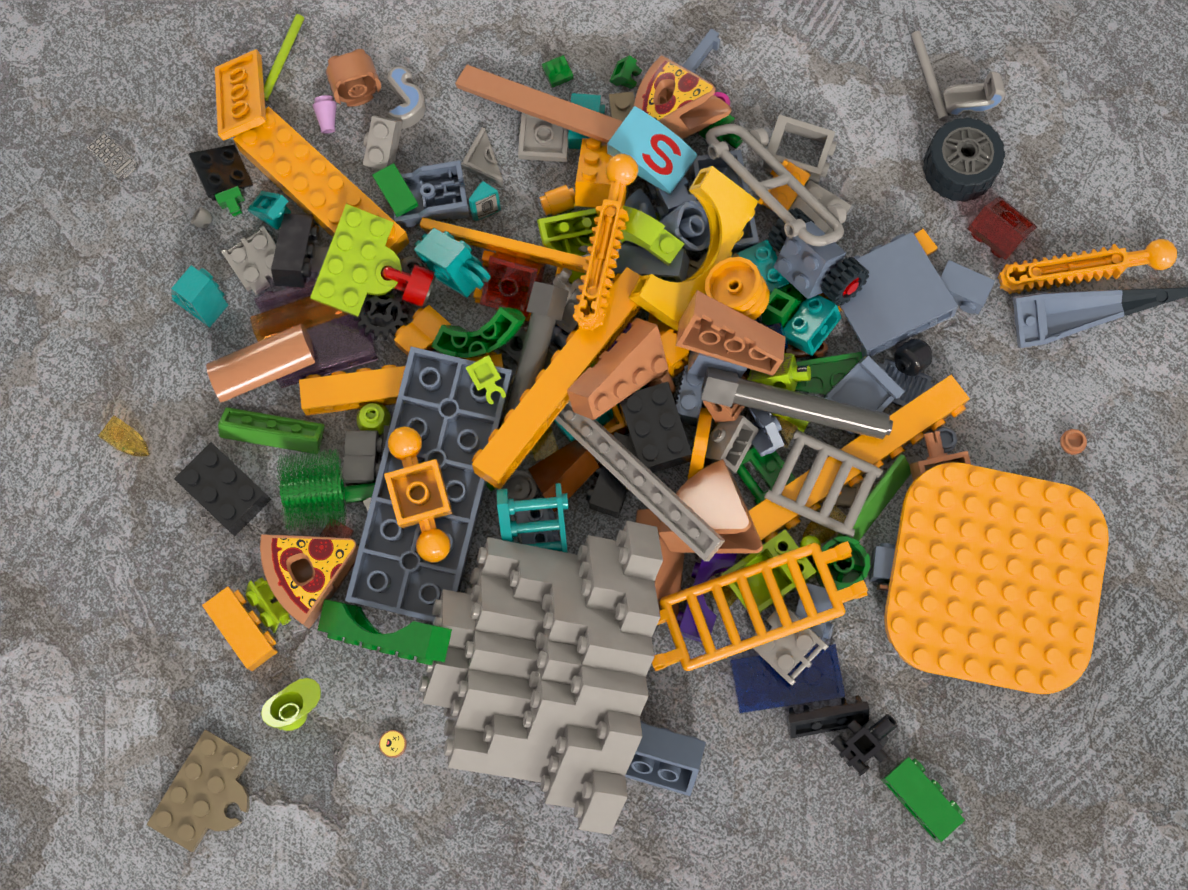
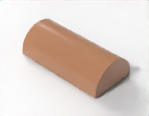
M299 324L207 363V373L219 401L224 402L314 364L315 358L311 337L304 325Z

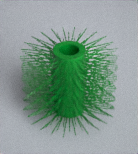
M325 449L323 457L321 452L318 461L316 453L314 460L312 454V463H310V456L307 462V452L306 464L303 468L301 467L304 464L305 453L302 464L300 459L299 466V456L297 463L295 457L294 466L290 472L294 459L293 454L291 465L290 456L289 465L286 467V476L284 475L285 467L283 463L279 473L281 481L279 480L281 503L284 507L285 521L286 515H288L287 527L289 520L290 525L292 521L291 530H293L295 518L296 523L298 519L297 527H299L300 519L301 525L303 521L302 529L304 528L306 518L309 519L308 526H310L312 519V529L313 521L315 527L317 518H320V526L323 519V528L324 521L326 526L328 517L331 518V525L333 519L336 520V513L340 512L337 516L336 525L339 517H342L341 513H344L346 506L344 508L345 488L341 458L340 468L338 466L339 452L333 463L337 449H335L334 455L332 451L328 465L325 464L328 460L327 454L324 459ZM346 513L342 517V524L346 516Z

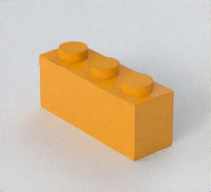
M227 586L202 606L244 666L253 671L278 653L274 647L277 642L269 631L265 633L259 626L262 621L254 610L250 612L244 605L247 600L238 589L234 591Z

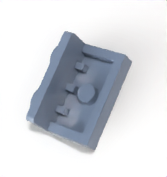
M749 407L755 420L752 424L759 429L752 441V445L760 456L773 453L784 445L778 432L782 430L779 421L775 416H772L771 412Z

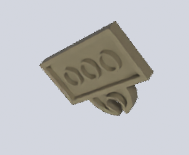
M204 730L146 825L190 852H195L208 829L219 832L229 831L239 826L242 821L239 818L231 819L227 815V808L230 804L237 803L241 811L249 812V795L238 779L252 756L210 731Z

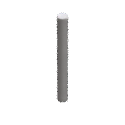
M915 31L911 34L938 118L942 121L948 118V114L921 32Z

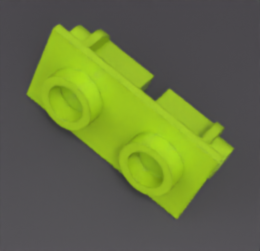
M262 577L257 579L254 584L252 581H249L245 594L249 604L253 607L256 606L264 626L270 627L272 632L276 633L280 623L283 626L291 621L290 614L279 601L271 603L270 600L276 597L269 587L267 580H264Z

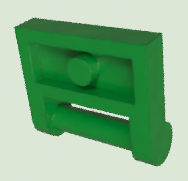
M753 447L746 453L737 470V474L755 497L754 502L758 505L766 499L764 498L766 492L764 493L744 465L750 461L769 487V490H772L784 465V461L776 450L773 453L760 456ZM792 472L786 485L796 479Z

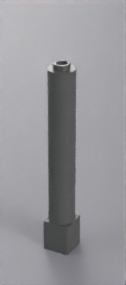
M534 281L527 307V312H530L531 316L504 418L509 410H515L520 403V397L524 391L533 387L536 383L537 375L544 368L556 320H562L569 294L568 290L555 285Z
M707 366L701 387V400L728 407H732V404H737L878 439H884L886 435L889 436L893 427V421L890 420L889 414L738 378L737 373Z

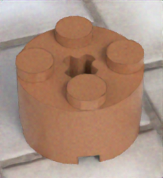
M356 49L353 52L329 58L326 76L337 103L345 102L347 106L351 107L363 105L373 99L372 95L376 91L379 93L381 90V82L372 58L363 49Z

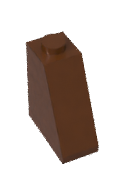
M574 440L528 468L545 498L556 497L555 484L561 483L562 494L567 493L569 499L599 468L595 457L577 440ZM552 508V510L555 512L558 508Z

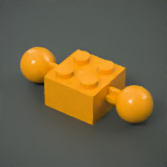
M399 427L390 434L388 448L395 458L402 461L403 469L384 474L396 520L401 528L419 524L421 534L416 542L419 556L427 562H439L448 555L451 545L447 534L437 529L434 519L453 514L440 465L436 459L419 464L417 455L422 448L421 436L411 427Z

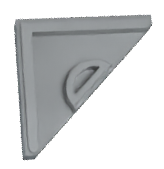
M482 127L461 164L462 168L502 186L503 178L486 129Z

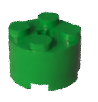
M848 536L835 537L821 548L823 552L848 541L852 550V557L842 560L843 565L847 566L844 570L836 565L840 560L827 564L838 591L864 580L870 569L869 554L866 553L858 540ZM814 561V568L817 571L815 575L817 581L821 586L825 588Z

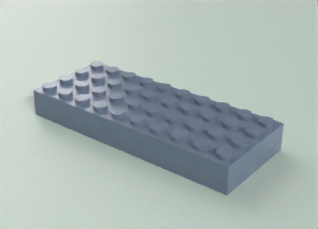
M410 347L345 601L434 622L436 616L432 615L435 599L440 600L442 590L460 592L487 481L474 473L472 459L479 449L483 450L489 443L488 439L495 429L499 430L501 427L513 379L512 370L495 366L501 376V379L495 381V383L505 390L506 397L502 398L498 391L492 392L491 398L494 404L491 405L486 400L487 390L485 387L478 391L466 370V367L475 363V361ZM399 427H411L421 436L422 448L417 455L419 464L436 459L440 465L453 514L434 519L437 529L447 534L451 545L448 555L439 562H427L419 556L416 549V542L421 534L419 524L401 528L396 520L384 474L403 469L402 461L395 458L388 448L390 434Z

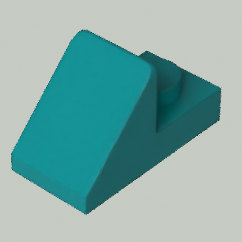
M261 191L247 208L251 214L277 230L281 227L283 215L291 214V210L285 206L289 201L283 195Z

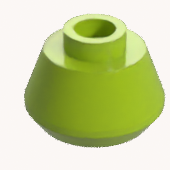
M368 403L361 407L357 413V426L361 431H377L381 435L384 433V425L390 426L391 414L383 404Z

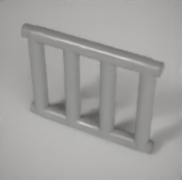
M796 430L793 434L795 441L772 490H768L764 498L835 532L853 538L855 534L853 527L876 477L879 478L882 475L883 469ZM806 445L817 450L818 454L796 501L781 494L803 446ZM830 456L841 461L842 464L820 512H817L805 505L827 457ZM854 467L865 472L866 475L844 523H841L829 516L851 468Z

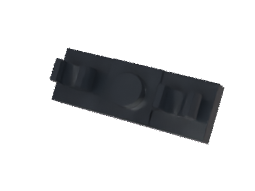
M856 695L855 704H847L846 699L842 698L841 705L825 706L810 712L809 707L803 705V713L795 714L793 707H790L788 715L790 738L847 729V725L853 719L862 726L869 720L870 708L868 702H862L861 697Z

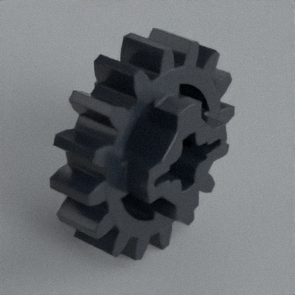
M394 289L391 293L388 292L385 295L379 296L366 295L359 316H353L354 321H359L357 329L365 328L364 335L366 337L370 333L374 334V340H377L379 335H382L384 340H387L389 333L395 337L397 329L404 325L403 322L407 321L408 315L405 312H407L408 306L401 305L404 301L402 300L403 296L396 298L397 290ZM368 305L370 311L364 316V308ZM397 310V318L393 321L391 315Z

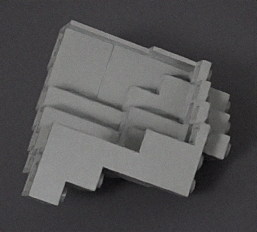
M626 521L623 531L620 530L618 532L616 541L588 535L585 544L580 545L578 555L487 538L485 547H480L478 552V567L473 568L471 573V588H466L465 593L442 590L440 600L435 599L432 615L436 616L433 625L452 629L445 662L433 660V665L426 664L425 671L427 674L426 676H421L419 691L423 692V704L445 707L444 716H447L448 719L445 723L444 735L448 736V739L445 742L444 755L448 756V768L541 782V791L544 792L545 804L574 808V817L578 818L579 830L611 835L628 797L625 775L643 737L640 715L648 699L646 675L654 659L652 635L660 619L655 579L663 562L658 528L656 526Z

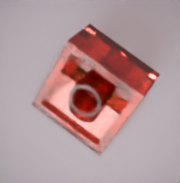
M999 196L981 210L967 229L972 232L971 235L975 240L981 243L984 242L989 246L991 252L996 257L1007 260L1036 230L1037 226Z
M500 251L490 256L487 272L491 279L488 282H484L480 305L497 310L499 307L516 308L528 318L530 312H527L533 284L534 281L542 283L546 264Z

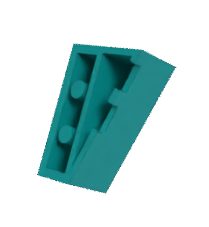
M190 265L171 288L172 301L210 328L228 307V303L223 298L225 294L219 289L220 286L212 280L214 277L205 269L200 268V270H197Z

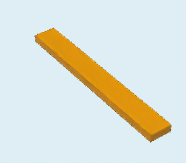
M423 217L420 222L421 228L427 234L433 228L442 233L447 231L456 241L463 240L471 246L560 268H567L580 273H584L583 266L589 265L583 256Z

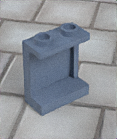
M868 355L863 356L823 398L882 412L894 399H898L905 391Z

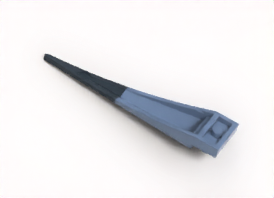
M1188 287L1040 292L1013 297L1017 345L1019 348L1044 345L1094 326L1188 297Z

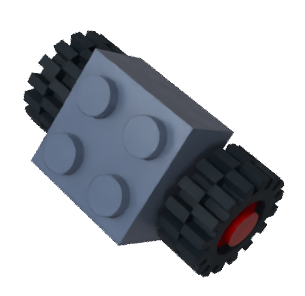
M801 209L789 210L796 220L802 219L805 222L806 230L815 236L825 235ZM780 218L776 221L777 224L772 226L771 229L773 231L769 232L767 239L780 253L774 268L807 299L824 293L837 306L844 305L845 302L848 303L851 297L854 298L858 291L862 290V285L866 284V279L869 278V271L854 257L844 259L846 252L835 242L818 247L805 243L798 236L789 238L784 231L786 223Z

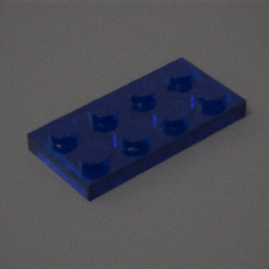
M836 644L828 645L829 647L826 650L822 649L811 661L812 665L809 668L806 666L794 679L796 682L793 685L789 684L761 656L731 660L739 714L844 698L845 692ZM813 647L805 657L807 658L817 647ZM801 661L789 673L790 676L802 664Z

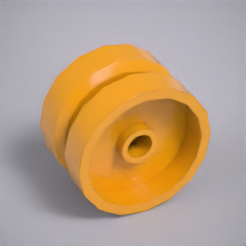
M742 257L727 258L716 264L710 270L705 282L707 296L753 320L757 319L765 311L769 303L770 291L759 269L750 260Z

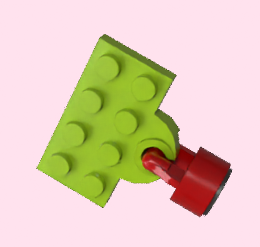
M346 204L310 299L358 317L367 294L379 296L385 295L392 289H397L404 292L402 300L422 307L426 305L437 275H435L434 271L416 264L411 274L402 271L398 256L393 250L385 246L394 222Z

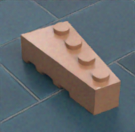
M697 290L679 321L676 346L774 376L784 361L785 336Z
M636 318L631 323L632 328L626 334L621 333L616 339L617 343L609 352L604 351L599 356L598 363L593 368L589 367L570 386L567 392L574 413L595 420L668 369L657 324Z

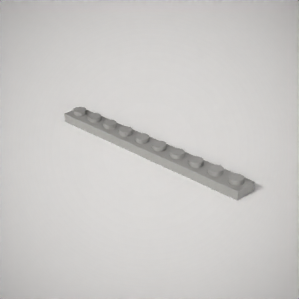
M569 400L555 420L701 559L710 561L725 540L596 419L592 420L574 413Z

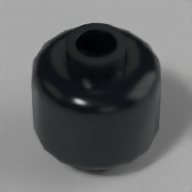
M910 339L895 351V366L898 371L905 375L916 376L932 363V350L925 341Z

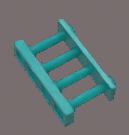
M561 483L555 484L556 497L514 501V498L509 499L507 489H497V508L501 539L514 542L513 537H518V534L560 530L561 541L524 545L568 553L564 510L569 509L567 493L562 494ZM558 508L559 519L524 523L511 521V515H515V512Z

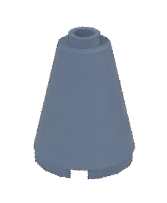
M699 201L684 202L659 221L665 225V230L684 243L681 249H685V251H701L709 247V222L705 210Z

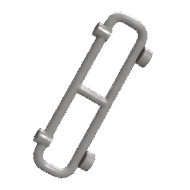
M724 124L708 130L706 142L709 145V157L713 160L722 158L786 223L784 231L787 237L793 238L798 236L805 243L818 247L834 243L842 238L844 234L842 223L846 220L844 207L841 204H834L825 208L765 148L768 145L769 137L763 128L754 129L749 132L737 124ZM726 134L738 135L778 177L759 182L729 152L727 143L724 141L719 142L716 137ZM787 184L833 229V232L822 236H815L806 230L805 222L802 219L796 220L768 190Z

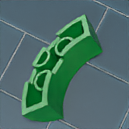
M499 307L493 318L477 331L470 332L461 326L441 325L431 347L443 354L454 357L471 358L485 355L505 345L518 332L526 317L516 308Z

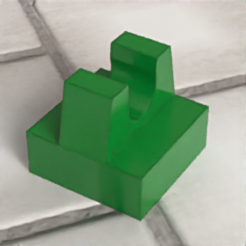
M564 55L542 64V69L551 88L574 79Z
M630 55L619 60L609 82L615 86L622 85L630 89L636 87L637 82L631 78V74L638 76L642 72V69L636 65L637 60Z
M238 186L215 194L216 200L222 209L228 207L233 217L242 214L239 203L245 201Z

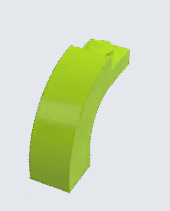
M623 206V209L628 213L629 221L625 222L627 228L620 230L624 235V238L620 239L621 244L624 241L633 242L669 266L684 243L665 230V225L635 208Z

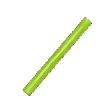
M300 14L295 15L264 83L265 101H268L304 21V17Z

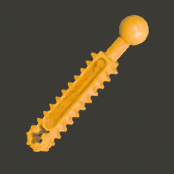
M625 153L616 154L610 158L606 166L607 177L612 183L608 200L604 199L602 206L596 207L598 217L594 218V222L597 226L592 227V232L595 236L589 239L593 246H588L587 248L588 253L591 255L585 256L586 263L589 265L583 266V271L586 275L581 276V281L584 285L578 286L582 294L576 295L579 304L574 305L573 318L577 321L580 329L594 331L595 328L603 325V319L606 317V312L602 308L608 307V302L605 298L610 297L611 294L607 288L613 287L612 281L609 279L615 277V273L611 269L617 268V263L614 259L619 258V253L616 249H621L622 247L621 242L618 240L623 239L624 235L620 230H625L627 228L625 222L629 221L628 213L622 206L626 186L634 182L638 175L637 162Z
M1167 239L1154 240L1147 245L1145 250L1126 252V248L1119 249L1116 244H1113L1108 251L1105 247H1102L1099 252L1092 249L1090 254H1087L1086 251H1082L1080 255L1073 252L1070 257L1063 254L1059 259L1055 255L1051 260L1043 257L1041 262L1033 259L1031 263L1024 260L1021 265H1018L1017 262L1010 265L1006 264L997 279H999L1000 289H1004L1008 294H1021L1023 289L1031 292L1034 287L1038 291L1043 286L1050 289L1053 284L1057 288L1062 283L1070 286L1073 281L1076 284H1080L1083 279L1087 283L1092 278L1099 281L1102 276L1106 280L1111 276L1118 279L1127 267L1147 264L1154 270L1170 268L1176 261L1177 249L1174 243Z

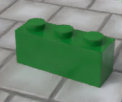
M904 758L881 781L936 843L942 842L965 821L961 816L963 811L953 800L949 802L943 796L944 790L934 779L930 781L923 773L925 768L917 759Z

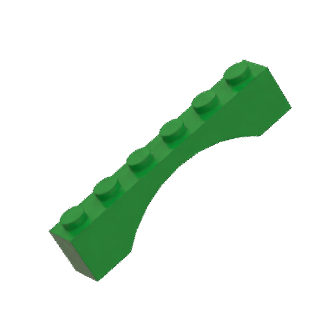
M324 599L317 629L318 631L328 633L327 638L342 641L343 637H345L344 643L360 646V642H362V648L377 650L380 647L379 652L395 655L397 651V657L414 660V656H416V662L433 665V660L445 662L452 629L413 621L394 633L383 634L370 623L361 607Z

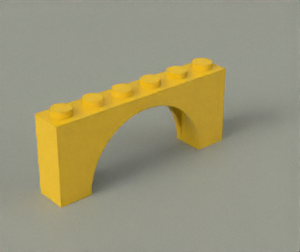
M713 166L701 169L689 189L705 210L710 227L709 249L701 267L691 277L682 282L665 281L653 274L640 276L629 296V299L675 331H678L679 321L696 291L698 290L707 295L705 282L710 270L719 262L731 258V250L735 243L742 238L744 234L743 229L746 223L753 218L755 214L754 209L758 203V200Z

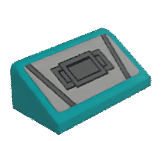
M484 181L479 184L468 199L472 219L475 222L501 210L498 190Z

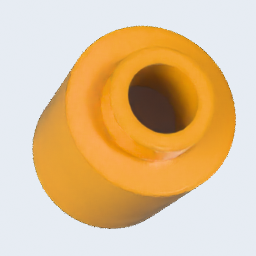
M567 185L544 192V195L539 197L546 216L549 214L554 216L575 208V192L573 188L568 189Z

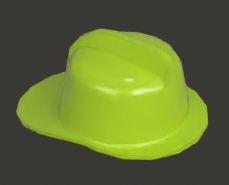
M310 678L299 679L268 699L263 705L261 711L263 721L268 726L278 728L279 730L293 731L298 729L305 723L308 713L317 705L321 696L320 685Z

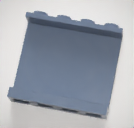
M913 232L907 235L900 234L884 246L877 245L868 254L861 257L859 255L854 256L869 271V278L866 279V284L861 286L862 290L858 291L854 298L851 297L848 303L845 302L844 305L839 306L862 344L860 352H862L863 356L869 355L872 357L955 316L958 305Z

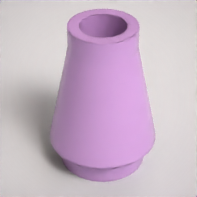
M318 96L314 98V104L312 105L321 133L324 134L335 132L337 103L334 101L333 96Z

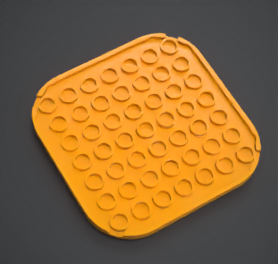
M945 463L925 471L910 485L903 501L884 613L885 631L889 642L904 662L915 669L927 673L1035 694L1055 693L1071 686L1087 668L1092 654L1109 541L1108 528L1102 511L1086 493L1061 483L965 463Z

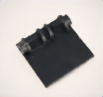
M235 145L189 153L208 198H211L212 201H217L215 194L236 186L240 189L253 186Z

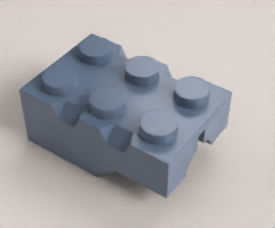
M460 160L422 166L412 173L401 174L418 203V207L399 217H396L394 214V220L401 228L414 227L421 222L422 217L436 221L448 218L457 220L470 217Z

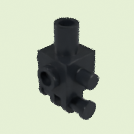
M889 714L883 716L876 723L870 718L862 726L853 719L847 725L853 732L848 740L845 742L841 738V734H839L830 742L840 751L838 755L841 758L845 756L848 759L846 764L849 767L853 766L859 776L863 775L870 768L865 762L872 756L880 763L888 757L882 748L889 739L887 735L897 727L896 721Z

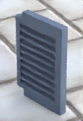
M885 358L883 364L878 362V365L905 391L898 399H894L891 403L903 407L935 386L931 384L933 377L919 373L916 376H908L898 371L894 361Z

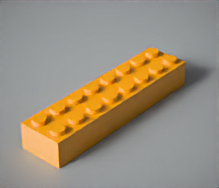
M269 106L265 109L266 123L240 133L233 138L238 150L305 213L313 215L314 221L331 237H334L345 205L348 204L394 222L385 246L393 250L396 255L410 243L407 233Z

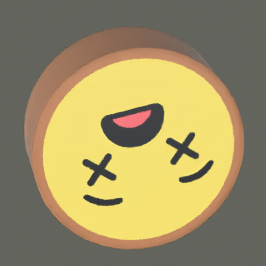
M396 730L385 732L379 741L381 752L390 758L401 756L407 747L405 736Z

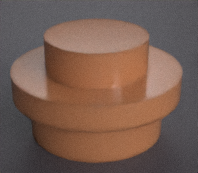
M1070 429L1062 434L1060 445L1066 453L1076 455L1086 448L1087 440L1081 431Z

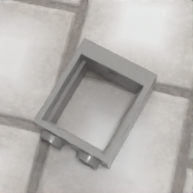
M779 114L767 150L779 162L783 163L787 159L811 174L807 182L811 180L818 184L821 176L826 178L830 163H827L826 160L828 155L833 156L837 142L833 141L835 131ZM785 131L825 143L817 167L777 155ZM763 161V166H762V167H763V168H766V169H769V170H772V169Z

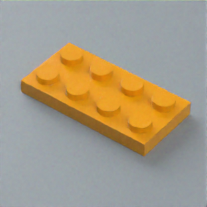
M255 49L215 67L217 126L220 138L224 141L266 123L262 56L259 51Z

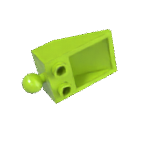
M785 529L763 545L762 551L749 554L722 573L721 576L800 547L797 546ZM808 535L801 540L800 547L811 543H818L821 548V543L817 537ZM783 543L787 550L780 551L778 545ZM806 557L798 559L797 562L803 570L804 580L808 582L815 577L817 571ZM787 564L772 569L783 598L797 590ZM762 573L748 577L747 581L758 610L761 613L773 605L772 598ZM737 582L729 584V587L747 610Z

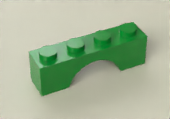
M791 283L781 289L774 288L769 296V303L761 314L762 323L784 333V327L799 310L801 303L807 300V298Z

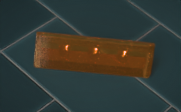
M311 296L251 316L250 321L253 333L259 342L299 324H303L308 329L348 315V313L310 299Z

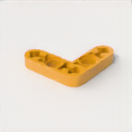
M703 407L700 409L687 481L702 470L704 465L712 415L707 408Z

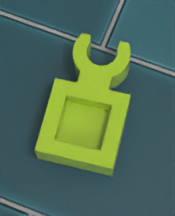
M489 355L466 367L477 390L479 391L484 387L487 390L486 400L489 404H494L491 398V394L494 391L500 392L502 398L506 397L505 390L495 383V381L501 379V376Z

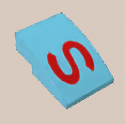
M636 106L633 107L607 143V154L611 156L624 153L630 155L637 162V176L670 195L697 158V153L680 137Z

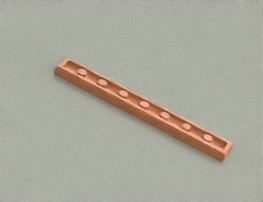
M470 65L465 66L455 83L458 89L606 144L623 122Z

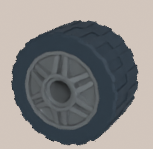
M966 117L948 121L936 131L923 161L925 179L931 188L943 198L961 202L977 199L991 188L1004 164V143L1000 139L998 132L982 120Z

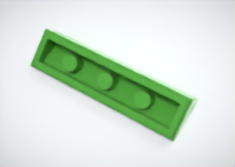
M228 407L225 408L218 423L219 436L221 438L312 454L313 450L314 454L319 452L325 427L321 423Z
M904 455L898 456L867 496L853 527L855 529L853 539L860 541L910 476V466ZM839 533L837 537H846V536Z

